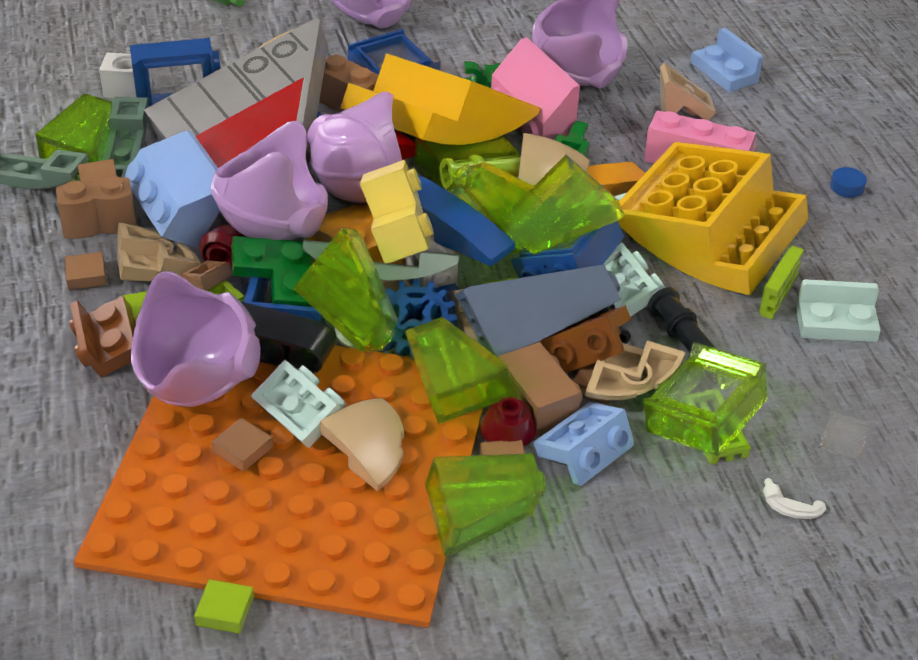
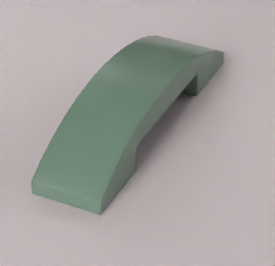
M114 97L108 118L110 132L102 161L114 159L117 177L125 176L128 165L134 161L140 149L144 148L147 116L144 109L148 108V98Z
M56 150L49 159L0 152V184L25 189L55 187L72 180L79 172L78 164L87 163L89 157L86 153Z
M305 240L303 241L302 248L313 258L336 270L376 280L421 278L447 270L457 265L459 261L457 254L422 251L419 252L418 266L385 264L382 262L342 259V243Z

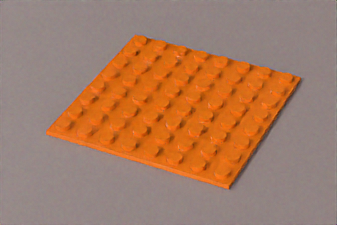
M334 346L322 369L318 373H314L320 380L317 387L322 392L328 387L331 388L346 402L345 407L364 400L383 398L393 407L403 424L404 438L401 441L403 459L401 465L392 479L378 491L349 469L348 456L323 435L310 448H307L251 397L278 366L259 361L258 368L253 377L241 381L221 397L198 406H173L153 396L73 561L76 568L204 590L209 579L253 587L254 598L429 628L492 377V369L423 358L412 360L409 356ZM240 418L267 433L273 440V448L244 472L213 453L211 444L215 438Z

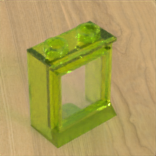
M694 342L689 357L673 376L650 399L645 398L643 400L646 431L719 456L767 401L766 363Z

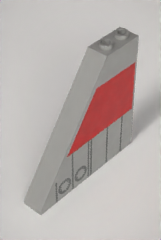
M316 17L144 109L157 138L162 141L186 130L190 131L219 168L239 154L247 151L287 122L298 121L302 123L307 134L311 124L317 118L328 49L320 20ZM307 140L306 163L309 169L311 147ZM219 212L218 216L223 221V223L225 225H230L226 221L222 213Z

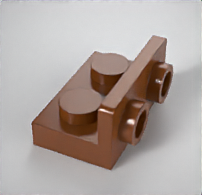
M124 296L105 303L90 313L85 310L78 300L70 304L73 319L69 320V324L78 341V345L74 349L83 366H91L102 378L131 363L132 341L136 325L131 305Z
M626 305L572 324L540 341L550 355L556 356L563 371L568 373L596 363L597 360L602 361L624 352V346L619 337V334H621L619 327L630 321L631 317Z

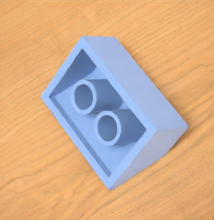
M186 130L140 149L134 161L127 167L124 177L130 179L131 191L162 238L197 248L201 238L207 233L220 212L211 193L212 179L218 167L190 131Z

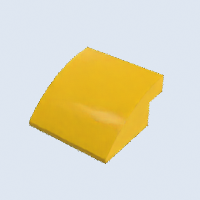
M387 53L374 90L371 91L348 83L340 107L346 110L381 92H390L393 94L392 122L394 129L423 140L450 145L474 144L498 138L532 120L539 114L541 107L476 82Z
M674 142L613 207L620 227L637 243L659 259L705 283L746 295L752 294L808 220L807 195L774 191L771 154Z

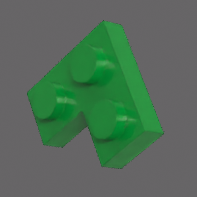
M233 236L231 245L232 276L271 278L272 304L313 306L311 258L302 249L303 241Z

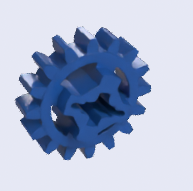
M415 278L412 287H407L403 280L399 281L398 291L395 292L390 288H386V300L377 299L376 310L378 312L373 313V325L377 326L374 328L376 339H384L382 344L385 352L394 347L396 355L404 356L407 353L410 354L412 360H416L418 354H424L426 359L432 360L433 349L444 353L446 348L444 340L453 342L455 331L452 328L457 327V316L453 315L455 313L454 301L446 302L447 291L445 289L435 293L434 282L430 281L424 288L420 287L419 278ZM392 312H394L396 320L391 328L389 319ZM439 313L441 324L437 329L434 320L436 319V314Z

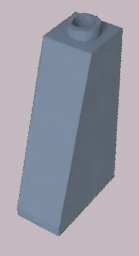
M604 264L469 286L455 294L489 364L498 362V356L535 344L622 300L618 293L620 291L618 280L611 271H607Z

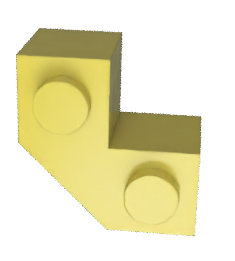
M402 160L363 174L360 186L374 218L371 231L384 263L387 264L429 249L430 236L434 235L427 213H423L417 192L422 190V186L415 168L409 170L406 161Z

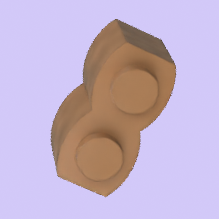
M108 176L94 183L70 181L56 187L57 204L64 238L80 239L99 233L117 234L119 223L137 226L129 178Z

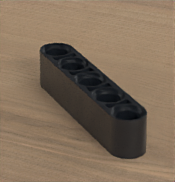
M241 302L256 323L254 331L260 343V362L279 366L286 360L295 369L298 370L303 365L313 374L318 373L322 369L337 342L336 333L329 325L321 321Z

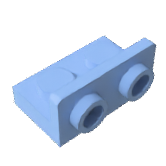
M726 28L719 29L715 45H709L706 48L692 52L691 63L729 93L759 82L763 55Z
M588 402L533 443L538 457L567 464L572 483L582 486L632 448L634 440L625 409Z

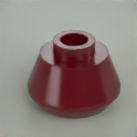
M220 225L203 235L199 242V251L204 261L230 263L232 269L231 245L233 236H246L239 233L231 225Z
M513 397L501 398L492 403L480 425L481 434L487 442H514L522 440L523 447L533 441L537 431L532 413L527 404Z

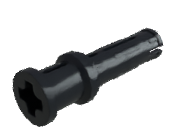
M666 287L657 291L648 302V310L653 316H659L665 324V332L670 337L678 339L685 346L686 350L707 374L714 386H719L720 381L722 384L728 382L734 374V369L697 325L696 314L692 309L684 307L680 302V295L675 288Z

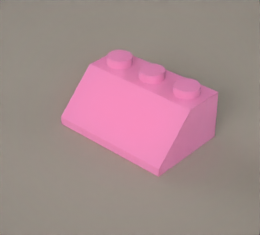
M527 37L522 38L492 74L491 89L541 107L537 116L517 128L523 134L538 135L555 140L558 134L568 137L574 122L577 120L580 85Z
M657 110L648 128L644 161L654 164L674 142L755 152L757 136L756 132L747 131L741 127H729L712 123L706 119H694L680 116L675 112Z

